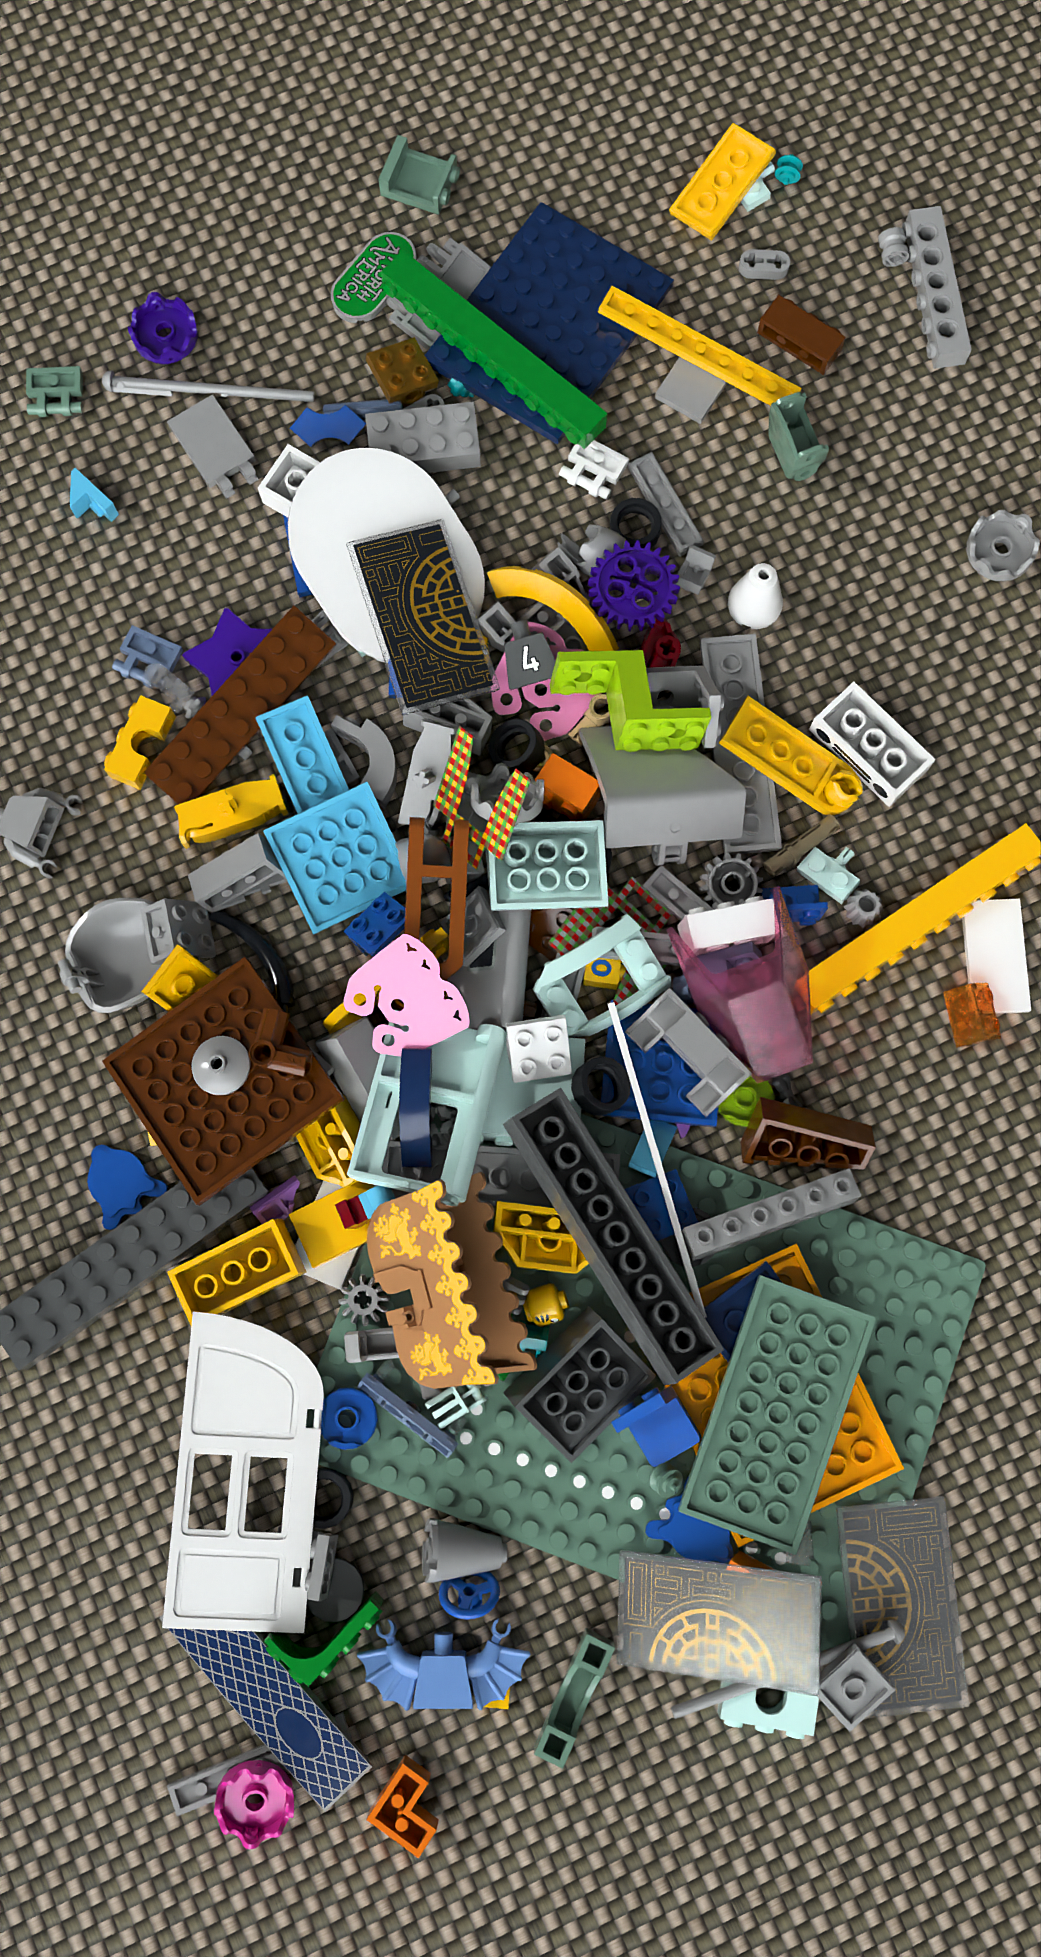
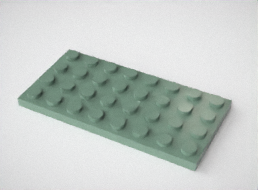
M758 1275L678 1511L797 1555L876 1317Z

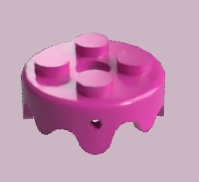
M249 1760L231 1768L223 1776L217 1788L214 1815L217 1817L223 1834L236 1835L246 1849H255L263 1840L277 1838L282 1834L289 1818L294 1817V1788L291 1779L283 1769L269 1761ZM257 1793L264 1799L260 1803L255 1804L248 1802L246 1798L251 1794Z

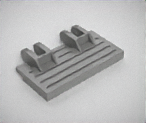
M451 237L445 243L443 249L435 245V243H430L426 248L429 255L443 266L442 268L426 256L421 255L417 259L421 265L465 300L468 299L491 268V266L462 243L458 244ZM389 296L386 303L394 310L389 320L411 338L415 337L420 345L429 350L440 336V333L435 329H429L415 313L411 314L398 299Z

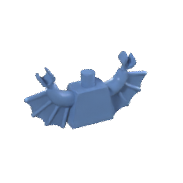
M498 1618L491 1627L492 1639L487 1641L485 1648L480 1653L467 1657L465 1650H453V1633L438 1632L434 1634V1650H425L422 1652L421 1657L407 1653L400 1641H396V1624L388 1619L391 1626L388 1634L384 1635L379 1624L376 1625V1633L381 1638L386 1639L388 1645L384 1648L358 1652L357 1657L365 1665V1681L374 1684L379 1689L383 1701L397 1702L406 1711L410 1709L414 1690L413 1709H473L475 1696L477 1708L482 1710L491 1701L504 1700L508 1688L515 1682L522 1681V1665L530 1657L531 1653L500 1645L501 1639L509 1634L511 1626L508 1623L506 1632L499 1634L495 1628L499 1621Z

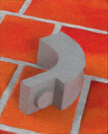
M336 715L331 724L335 734L362 748L370 758L368 771L360 785L368 782L379 807L385 809L394 793L397 782V764L391 743L384 732L367 718L360 728V724L350 717L343 719Z

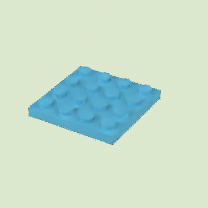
M368 782L263 830L313 934L366 910L383 892L393 897L406 891V880L400 868L398 849L395 846L396 841Z

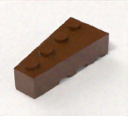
M760 1097L740 1141L742 1162L746 1164H753L754 1160L768 1161V1165H780L781 1162H798V1166L805 1167L818 1163L825 1164L826 1168L865 1169L876 1148L871 1125Z

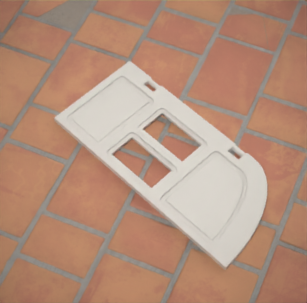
M193 1312L162 1628L304 1633L308 1592L305 1591V1579L310 1568L324 1399L323 1384L314 1364L297 1346L264 1327L229 1316L203 1312ZM307 1409H315L313 1428L306 1427ZM195 1454L232 1455L225 1530L188 1528ZM251 1456L288 1458L281 1532L244 1531ZM294 1568H301L300 1586H292Z

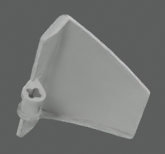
M611 726L579 729V736L593 767L605 803L604 841L606 848L652 845L653 862L656 866H661L664 862L684 864L687 858L688 842L742 837L746 803L745 787L728 772L697 750L615 751Z

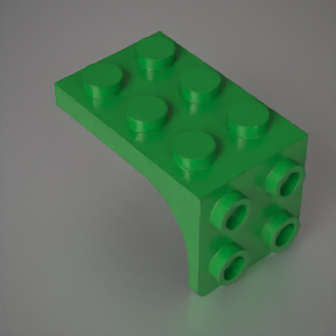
M375 1591L336 1635L321 1646L303 1647L294 1643L285 1633L270 1632L264 1640L268 1645L266 1651L276 1661L282 1660L290 1668L288 1673L297 1683L302 1684L304 1682L309 1687L319 1675L324 1679L332 1671L340 1659L338 1654L341 1651L346 1655L353 1648L362 1635L359 1631L363 1627L368 1631L380 1618V1614L383 1612L380 1607L384 1599Z

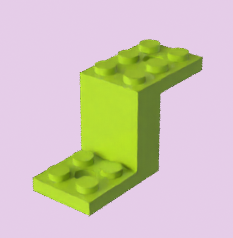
M643 650L558 652L549 684L551 694L571 695L573 693H589L595 695L606 693L615 751H664L666 749H682L687 751L699 747L711 720L710 708L653 709Z

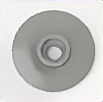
M216 1036L206 1040L198 1047L193 1056L192 1074L194 1080L201 1089L213 1095H227L235 1092L245 1083L250 1072L251 1064L248 1051L242 1043L232 1037ZM217 1059L222 1060V1066L219 1069H215L213 1066Z

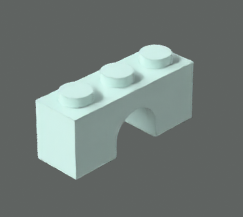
M723 1674L721 1688L747 1678ZM784 1685L780 1702L771 1708H764L756 1703V1690L718 1703L717 1713L720 1719L724 1720V1724L728 1726L742 1728L743 1723L755 1725V1730L764 1733H774V1729L786 1731L787 1736L796 1739H804L805 1735L814 1736L819 1698L812 1690Z

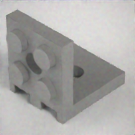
M704 666L646 668L653 706L710 708L711 720L701 743L704 748L716 747V738L721 734L719 711H722L724 708V697L718 691L716 682L711 679ZM664 690L671 691L668 699L663 701L657 699L660 692Z

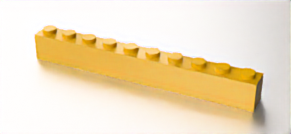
M1025 823L794 980L791 985L792 990L810 1014L817 1010L822 1014L835 1004L833 999L841 994L844 998L858 989L856 985L864 978L868 982L882 972L879 968L888 962L890 966L894 965L905 956L903 951L909 947H912L914 950L928 941L926 938L928 934L933 931L939 934L951 925L950 919L956 915L962 918L974 909L971 905L977 900H981L984 903L997 893L995 889L1001 884L1008 887L1020 878L1018 873L1026 868L1028 871H1031L1041 864V841Z

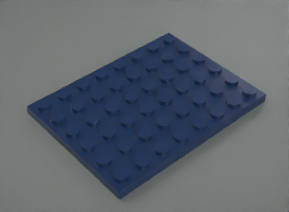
M540 202L468 297L467 301L591 399L638 335L598 313L599 307L611 286L657 309L673 287L674 279ZM441 334L425 354L433 370L450 380L453 378L461 382L469 392L557 445L565 436L557 427H551L540 413L530 410L516 394H510L500 381L489 377L479 364L469 361L455 345H449Z

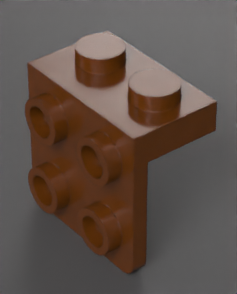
M574 908L532 909L529 945L549 960L556 959L557 951L548 942Z

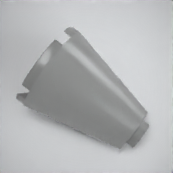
M435 1518L427 1519L424 1532H430V1534L422 1544L423 1576H427L424 1580L425 1583H435L500 1569L502 1563H506L507 1544L502 1543L501 1537Z

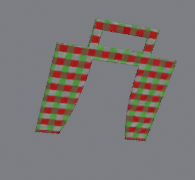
M631 877L618 895L607 886L608 907L574 908L548 944L561 956L586 942L592 936V929L601 927L616 908L623 914H628L644 932L659 933L672 914ZM632 889L662 915L655 925L625 899ZM660 964L661 967H662L663 970H664V968L666 967V965ZM627 970L613 1000L615 1005H618L639 991Z

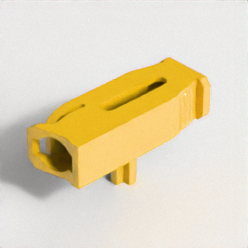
M275 774L269 775L270 780L244 782L175 805L174 808L179 820V838L185 849L191 847V838L195 843L212 842L260 826L280 813L283 816L288 815L289 813Z

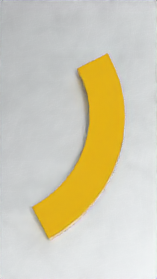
M520 566L500 567L487 572L496 598L518 596L541 602L561 614L576 629L589 651H616L619 649L611 630L602 616L599 618L590 607V602L565 581L544 571L525 569Z

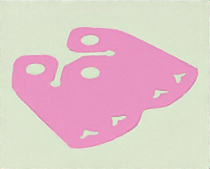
M528 622L530 632L536 631L537 634L543 632L545 639L548 637L551 642L556 644L555 646L549 645L555 660L558 652L584 651L582 649H567L563 638L556 631L542 624ZM504 652L493 674V685L490 686L493 708L499 715L515 714L522 706L518 688L514 690L509 689ZM551 679L521 687L524 698L538 708L554 707L556 704L560 706L558 712L554 710L533 714L530 719V724L540 732L544 741L567 734L582 718L589 708L591 699L595 695L589 693H573L571 695L551 694L549 685ZM542 683L547 687V692L543 696H538L535 693V686ZM505 693L510 694L513 698L512 703L508 706L503 705L500 701L501 696ZM544 719H548L552 723V728L547 732L540 729V722Z
M402 934L359 968L349 979L344 997V1007L347 1011L361 1016L371 1014L374 1010L375 1002L374 986L379 985L382 989L379 992L378 1007L389 1022L409 1027L408 1032H403L402 1029L389 1025H378L373 1031L372 1042L373 1049L378 1053L401 1056L402 1048L426 1049L469 1027V1013L460 992L453 984L440 978V967L436 957L422 942L411 935ZM406 943H409L410 947L417 949V951L408 952ZM423 959H426V965L430 967V970L421 967ZM444 991H447L448 996L453 998V1000L444 999ZM357 993H362L366 996V1003L362 1006L356 1005L353 1001ZM394 999L403 1001L404 1008L401 1011L392 1009L391 1002ZM456 1010H459L458 1016L461 1018V1021L453 1017ZM385 1034L394 1036L395 1042L392 1046L383 1044L382 1037Z

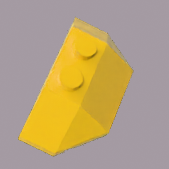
M344 1096V1101L297 1134L296 1138L317 1179L349 1187L357 1181L350 1178L347 1172L361 1124Z
M496 1201L493 1232H498L501 1235L502 1246L517 1267L577 1274L589 1264L555 1208Z

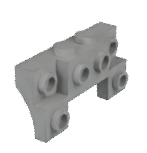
M669 988L625 1033L644 1053H647L662 1038L702 1079L686 1097L707 1117L752 1073L728 1049L730 1045L727 1040L719 1033L715 1035L708 1028L709 1023L705 1017L699 1012L694 1014Z

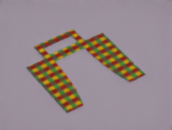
M461 726L458 728L433 806L449 818L442 841L451 849L453 840L450 838L454 826V819L465 820L457 812L467 780L474 738L472 734ZM518 769L514 770L503 788L488 820L484 834L469 823V838L479 846L475 857L468 853V863L476 870H478L485 848L498 859L503 860L531 781Z

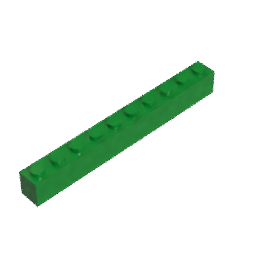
M404 250L381 271L382 287L388 296L398 299L408 312L418 315L429 329H435L449 345H455L469 361L479 364L489 377L500 381L510 394H516L530 410L537 411L545 417L546 422L551 427L560 429L571 443L578 444L585 450L606 428L608 413Z

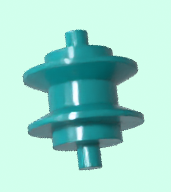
M793 154L781 156L777 160L776 179L784 185L798 182L801 177L800 171L803 168V162Z

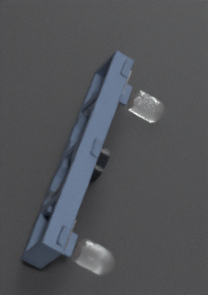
M391 1360L383 1362L376 1371L378 1376L366 1373L357 1388L445 1457L449 1458L458 1445L454 1440L456 1438L454 1435H458L466 1423L465 1418L461 1416L449 1425L448 1430L445 1432L441 1431L420 1414L421 1409L412 1401L404 1402L382 1384L384 1382L382 1379H386L394 1369V1363Z

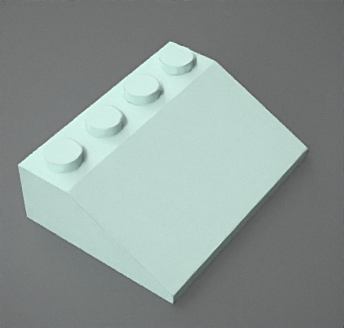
M603 820L519 823L514 826L502 861L486 849L491 911L608 907Z

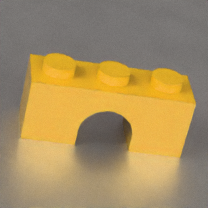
M140 695L137 703L134 702L130 707L129 719L125 727H121L117 734V744L113 752L110 751L104 761V770L110 778L138 790L142 789L147 778L143 772L151 764L147 757L137 753L138 745L142 740L149 737L165 741L176 719V715L170 707Z

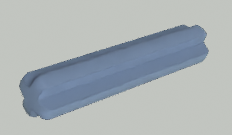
M387 399L332 403L323 405V414L337 412L344 405H347L360 418H365V414L402 410L403 406L400 400L389 404Z

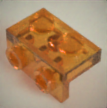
M970 983L943 992L956 1048L1001 1039L1000 1023L996 1017L993 994L988 983Z

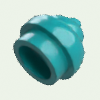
M453 378L448 382L447 386L451 389L450 393L453 396L474 397V394L466 390L461 382Z

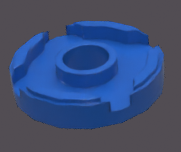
M352 1387L340 1388L324 1399L321 1435L333 1447L343 1450L355 1449L366 1443L375 1433L378 1423L377 1408L373 1400L363 1391ZM345 1409L352 1410L356 1415V1422L351 1427H345L340 1423V1413Z

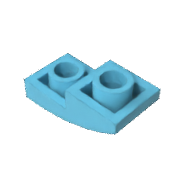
M649 1120L661 1162L663 1163L677 1127L666 1122ZM644 1130L628 1167L656 1178L657 1171Z

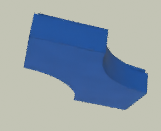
M347 405L331 414H319L307 407L290 429L310 447L326 438H337L350 445L366 423Z

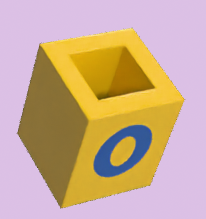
M597 958L586 965L583 985L617 990L618 983L621 982L626 968L624 965H621V960Z

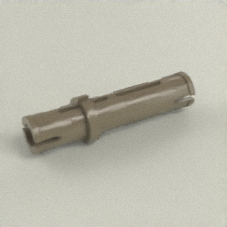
M829 814L790 844H784L776 855L763 863L768 875L774 878L791 864L796 865L800 862V858L840 829L837 819Z

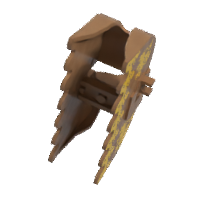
M483 1172L472 1175L466 1201L459 1203L458 1206H448L440 1202L446 1194V1185L441 1179L415 1192L379 1205L372 1214L368 1227L367 1247L375 1283L379 1282L382 1290L387 1294L410 1289L414 1303L385 1312L389 1326L392 1325L400 1361L406 1372L420 1385L433 1389L463 1385L497 1384V1374L537 1369V1361L531 1352H523L519 1345L520 1341L527 1337V1327L523 1322L514 1321L511 1317L512 1311L518 1308L519 1298L516 1293L506 1291L503 1288V1282L510 1277L511 1268L506 1262L495 1259V1252L503 1244L502 1237L498 1232H490L486 1227L487 1222L494 1216V1208L489 1202H481L478 1198L479 1192L486 1186V1178Z

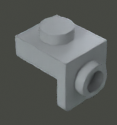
M691 545L686 559L677 573L679 581L676 585L686 591L699 595L710 575L716 555Z

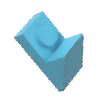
M76 468L71 471L70 508L75 517L79 518L85 511L91 508L99 517L104 515L112 522L119 515L113 502Z

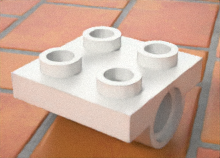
M564 1015L505 1023L507 1053L514 1083L572 1074L567 1023Z

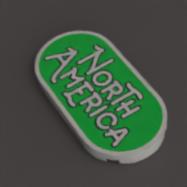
M384 232L376 235L336 279L331 288V301L336 314L341 319L350 323H358L357 321L362 320L367 322L374 319L387 305L386 300L389 296L382 287L381 271L402 250L416 260L415 247L406 236L396 232Z

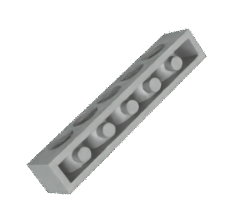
M941 206L909 210L906 221L902 223V229L905 232L908 244L909 258L907 261L912 263L913 268L911 275L912 285L917 287L918 292L916 298L917 309L922 311L923 316L921 322L922 333L927 335L928 340L926 347L927 357L932 359L933 369L965 365L971 353V345Z
M850 1168L683 1228L682 1234L690 1262L854 1203L861 1197V1193Z

